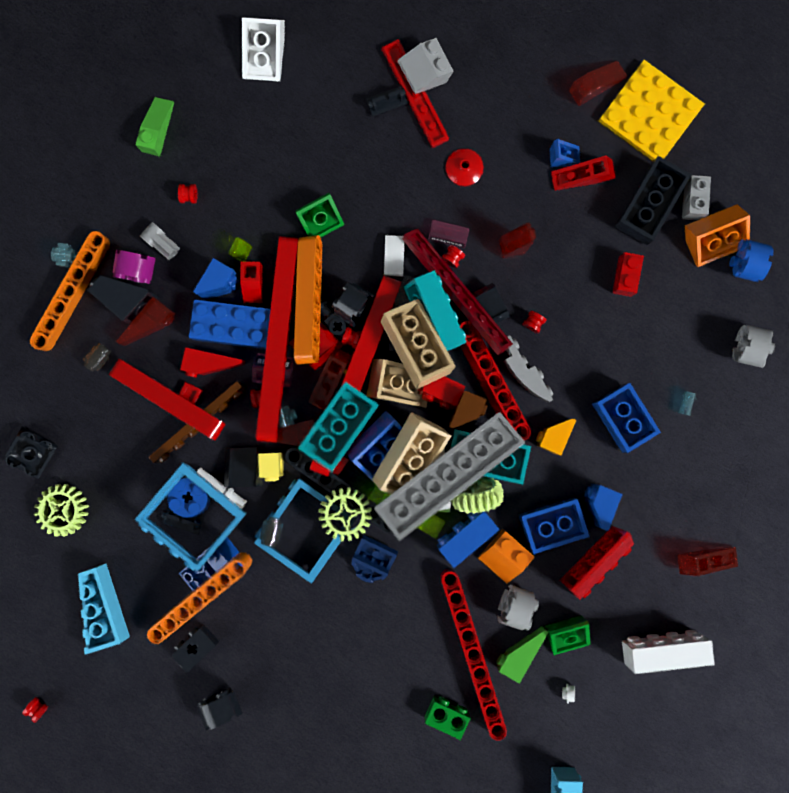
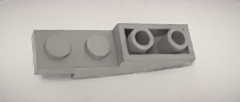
M508 336L513 345L506 350L509 358L503 362L510 373L532 395L546 403L552 401L551 396H553V392L548 385L544 384L542 371L539 368L536 369L535 366L530 369L527 368L528 361L524 355H520L518 342L515 338L512 339L511 336Z

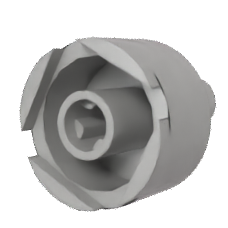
M743 325L735 341H738L737 348H733V360L763 368L768 354H772L775 348V344L771 343L773 331L756 326Z
M509 585L510 589H505L499 602L498 610L501 611V616L497 615L498 622L519 630H529L532 625L531 618L533 612L537 610L539 601L535 599L533 592Z

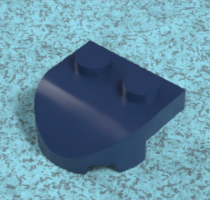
M363 535L352 559V566L356 571V576L369 583L385 579L398 551Z

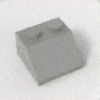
M437 38L420 43L398 60L414 94L445 84L453 73V69Z

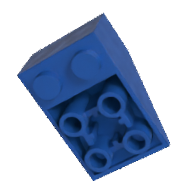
M227 537L200 570H192L186 566L179 572V575L193 591L240 552ZM206 549L201 555H199L197 559L200 560L203 557V555L208 551V549Z

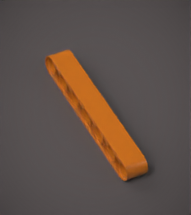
M93 231L87 236L30 338V344L33 348L49 351L54 347L109 249L110 241L102 233ZM102 238L101 244L96 246V240ZM92 254V260L86 262L87 256ZM83 271V276L77 279V274ZM73 287V294L68 296V290ZM63 304L64 309L59 313L58 308ZM51 321H54L55 325L50 330L49 324ZM44 337L45 343L43 346H40V340Z
M319 235L300 237L298 239L294 359L297 364L317 363L319 360L322 240Z
M244 552L235 555L159 618L147 632L149 641L154 644L161 643L242 577L252 564L250 555Z

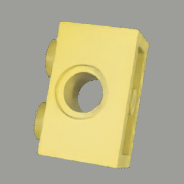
M283 452L258 454L259 478H265V481L279 480V477L284 475Z

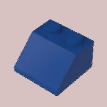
M213 258L193 292L204 300L229 294L238 287L240 276L233 269Z
M591 483V486H588L584 493V497H586L585 503L595 526L609 531L622 494Z

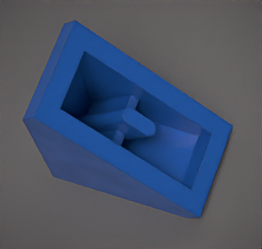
M559 139L554 140L550 147L551 167L579 164V146Z

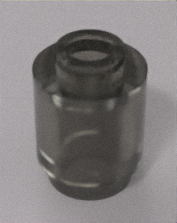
M98 343L82 359L85 362L83 365L92 372L94 370L99 371L110 358L109 354L111 351L101 343Z
M268 517V519L263 521L260 535L262 545L276 547L277 543H279L283 523L280 522L279 518Z

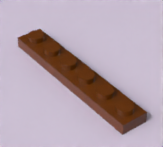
M236 381L208 405L204 411L212 416L218 411L219 413L223 412L229 406L227 403L232 399L237 400L243 394L242 391L245 387L241 382ZM186 424L148 458L153 463L165 462L170 457V452L174 449L176 451L185 444L184 440L188 437H194L199 431Z

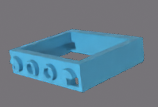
M183 463L135 520L139 522L138 525L143 531H150L154 535L153 539L161 545H167L170 548L168 551L176 558L180 556L185 560L184 564L187 567L198 571L247 513L187 463ZM184 475L235 516L200 560L148 518Z
M300 478L298 481L294 480L288 488L290 493L287 497L283 495L277 503L279 508L276 513L272 511L266 519L268 522L267 526L264 529L261 527L256 533L255 537L257 540L255 544L312 583L341 542L340 534L335 539H332L310 573L264 541L300 488H303L321 502H329L325 498V494ZM333 502L330 508L337 512L340 510V505ZM343 508V512H340V515L344 516L347 522L348 516H351V513ZM354 516V517L351 518V520H350L351 526L353 525V523H354L355 520L357 519L356 516ZM344 524L341 526L340 529L345 530Z

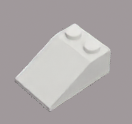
M242 18L243 79L280 81L285 20Z

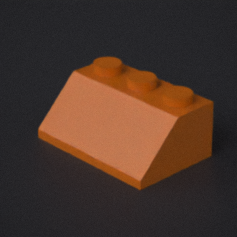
M736 204L685 225L686 243L696 266L700 267L738 251V244L741 239L750 240V214Z

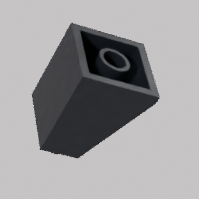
M104 276L95 278L88 289L92 295L117 317L133 326L159 299L157 295L147 289Z

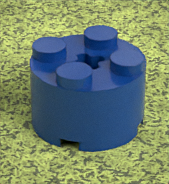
M741 239L738 244V251L735 256H732L729 264L730 267H733V276L753 282L762 281L768 274L772 264L769 261V255L773 256V247L768 244Z
M183 478L169 492L167 500L169 508L175 514L184 518H196L208 509L210 495L189 478ZM190 495L193 497V500L187 501L185 498Z

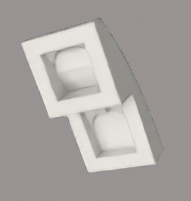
M385 235V276L403 277V236Z

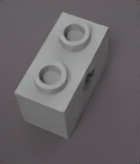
M695 175L690 177L684 187L682 219L700 220L709 215L711 177Z

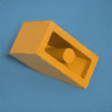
M568 419L540 431L536 439L538 442L537 447L561 456L576 420Z

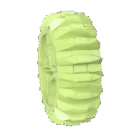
M480 478L451 500L454 508L460 512H473V514L476 512L482 513L483 511L488 512L490 509H496L503 502V488L498 480H494V478Z
M57 484L55 488L50 486L48 491L42 492L43 497L37 498L40 504H36L34 507L39 509V512H35L34 515L39 516L40 519L36 522H42L43 524L40 529L47 528V533L52 534L54 532V536H59L60 534L67 536L68 533L73 534L75 529H81L80 523L86 522L83 516H88L89 513L84 511V509L88 508L89 505H84L83 502L87 498H80L82 492H76L75 486L69 488L68 484L63 486ZM61 494L69 499L62 502L60 499L57 500L55 496ZM73 505H74V508H75V513H74V514H73V512H72V507H73ZM61 518L63 521H67L69 524L63 526L55 523L54 521Z
M350 487L347 488L346 493H344L343 488H339L340 494L338 495L333 490V498L326 495L325 498L329 502H321V505L326 508L319 509V513L325 514V516L319 517V520H326V523H323L321 527L329 526L326 533L330 534L331 531H334V539L340 534V541L344 540V535H347L348 541L352 540L351 534L359 538L357 531L359 530L364 534L365 529L362 526H370L365 519H372L371 515H366V512L372 511L370 507L365 508V505L369 504V500L362 502L361 500L365 495L361 494L358 498L356 496L358 490L350 494ZM346 498L354 500L360 508H350ZM340 499V510L329 514L333 502ZM344 507L347 512L351 513V516H348L347 522L344 516L339 515L340 512H343ZM362 514L360 523L351 529V518ZM331 520H341L345 530L336 527Z

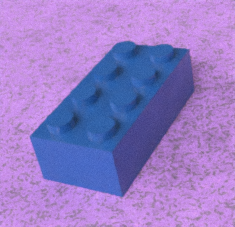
M194 300L189 338L195 341L266 349L271 309Z

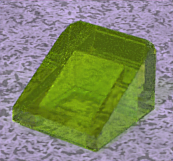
M237 237L229 254L238 261L246 262L252 246Z

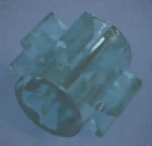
M58 243V247L52 248L51 259L59 267H69V263H73L75 259V250L71 249V245Z
M289 406L281 407L280 428L294 424L293 419L297 418L295 409L290 410Z

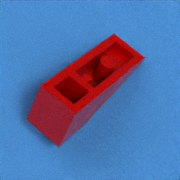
M607 155L551 172L555 191L615 179L613 161Z
M185 347L180 370L185 371L186 376L197 378V374L207 375L244 365L245 361Z

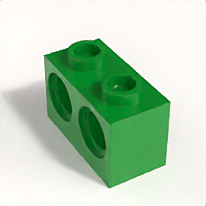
M434 696L424 720L425 724L461 740L471 718L465 707L461 705L454 706L450 704L448 699ZM441 708L444 710V713L442 715H435L434 711ZM454 717L462 718L458 724L453 723L452 719Z

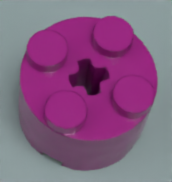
M116 250L112 271L113 277L150 284L156 258Z

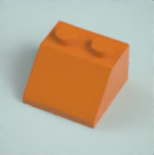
M504 529L498 533L478 557L506 583L522 573L535 558Z

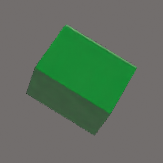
M330 193L295 211L308 236L319 235L321 238L345 225Z
M582 615L545 626L548 631L547 635L553 655L590 645L589 623Z

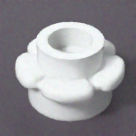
M569 684L562 689V697L567 700V704L575 702V686H570Z

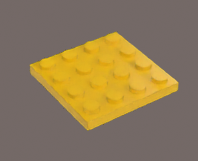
M643 60L599 119V122L653 161L657 156L663 159L666 157L705 103L646 60Z

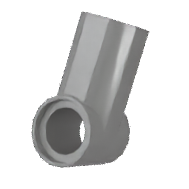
M153 222L140 235L143 240L151 247H155L168 260L174 258L180 249Z

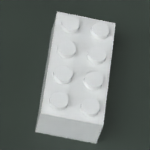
M687 630L685 634L668 632L666 636L650 634L647 635V638L631 636L628 637V640H622L624 663L635 674L714 665L712 641L696 630Z

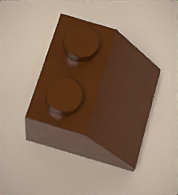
M463 391L447 427L452 429L475 420L480 416H484L488 407L485 404L486 399L468 391Z

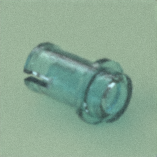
M684 391V394H681L683 398L678 413L691 416L694 400H697L695 397L696 393Z

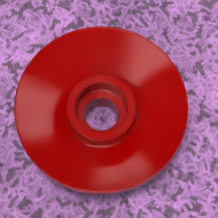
M459 149L453 152L446 162L447 176L453 183L459 186L475 184L483 173L481 157L470 149ZM462 163H467L469 167L463 168Z

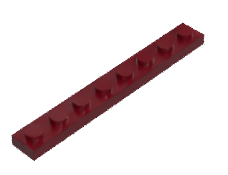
M418 228L404 234L402 240L429 272L435 270L436 274L440 276L443 290L495 353L499 355L513 345L510 339Z

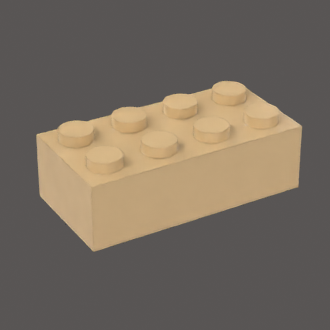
M419 299L384 313L381 324L416 389L445 377L453 371L455 365Z
M411 412L372 478L373 482L380 490L392 495L438 459L451 435L441 426Z

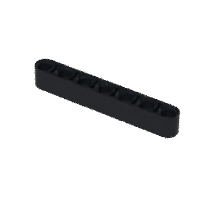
M291 448L286 452L285 459L291 466L332 494L333 490L337 492V486L340 484L345 485L347 488L350 487V494L358 490L333 472L329 473L331 482L328 484L323 483L321 480L322 474L317 472L309 473L306 470V464L312 462L313 459L301 452L299 448ZM292 451H297L300 455L297 462L292 461L290 458ZM358 490V493H357L356 496H360L361 494H364V493H362L361 491ZM364 496L363 502L369 500V504L365 505V508L379 505L368 496ZM346 498L349 507L352 509L360 508V506L353 504L352 499ZM379 514L369 520L387 533L392 532L390 528L384 526V521Z

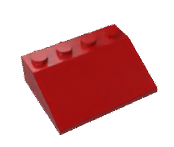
M612 526L560 581L579 600L582 597L586 598L591 593V588L595 584L601 583L605 578L604 575L618 565L617 561L622 556L625 557L631 552V547L634 545L631 534Z

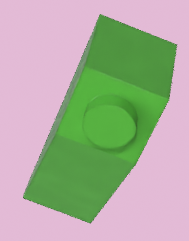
M154 98L140 126L136 146L141 152L156 156L161 155L174 106L173 101Z
M541 626L508 648L504 654H501L496 663L499 672L520 684L548 634L546 628Z

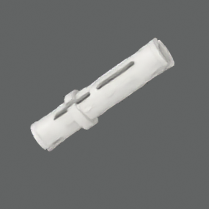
M203 468L197 470L202 477L243 509L247 500L236 494L233 488L224 487V484L203 470Z

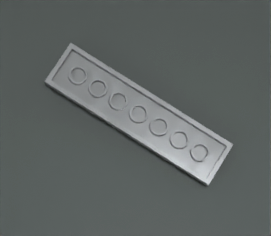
M499 412L374 509L400 541L520 448L525 441Z

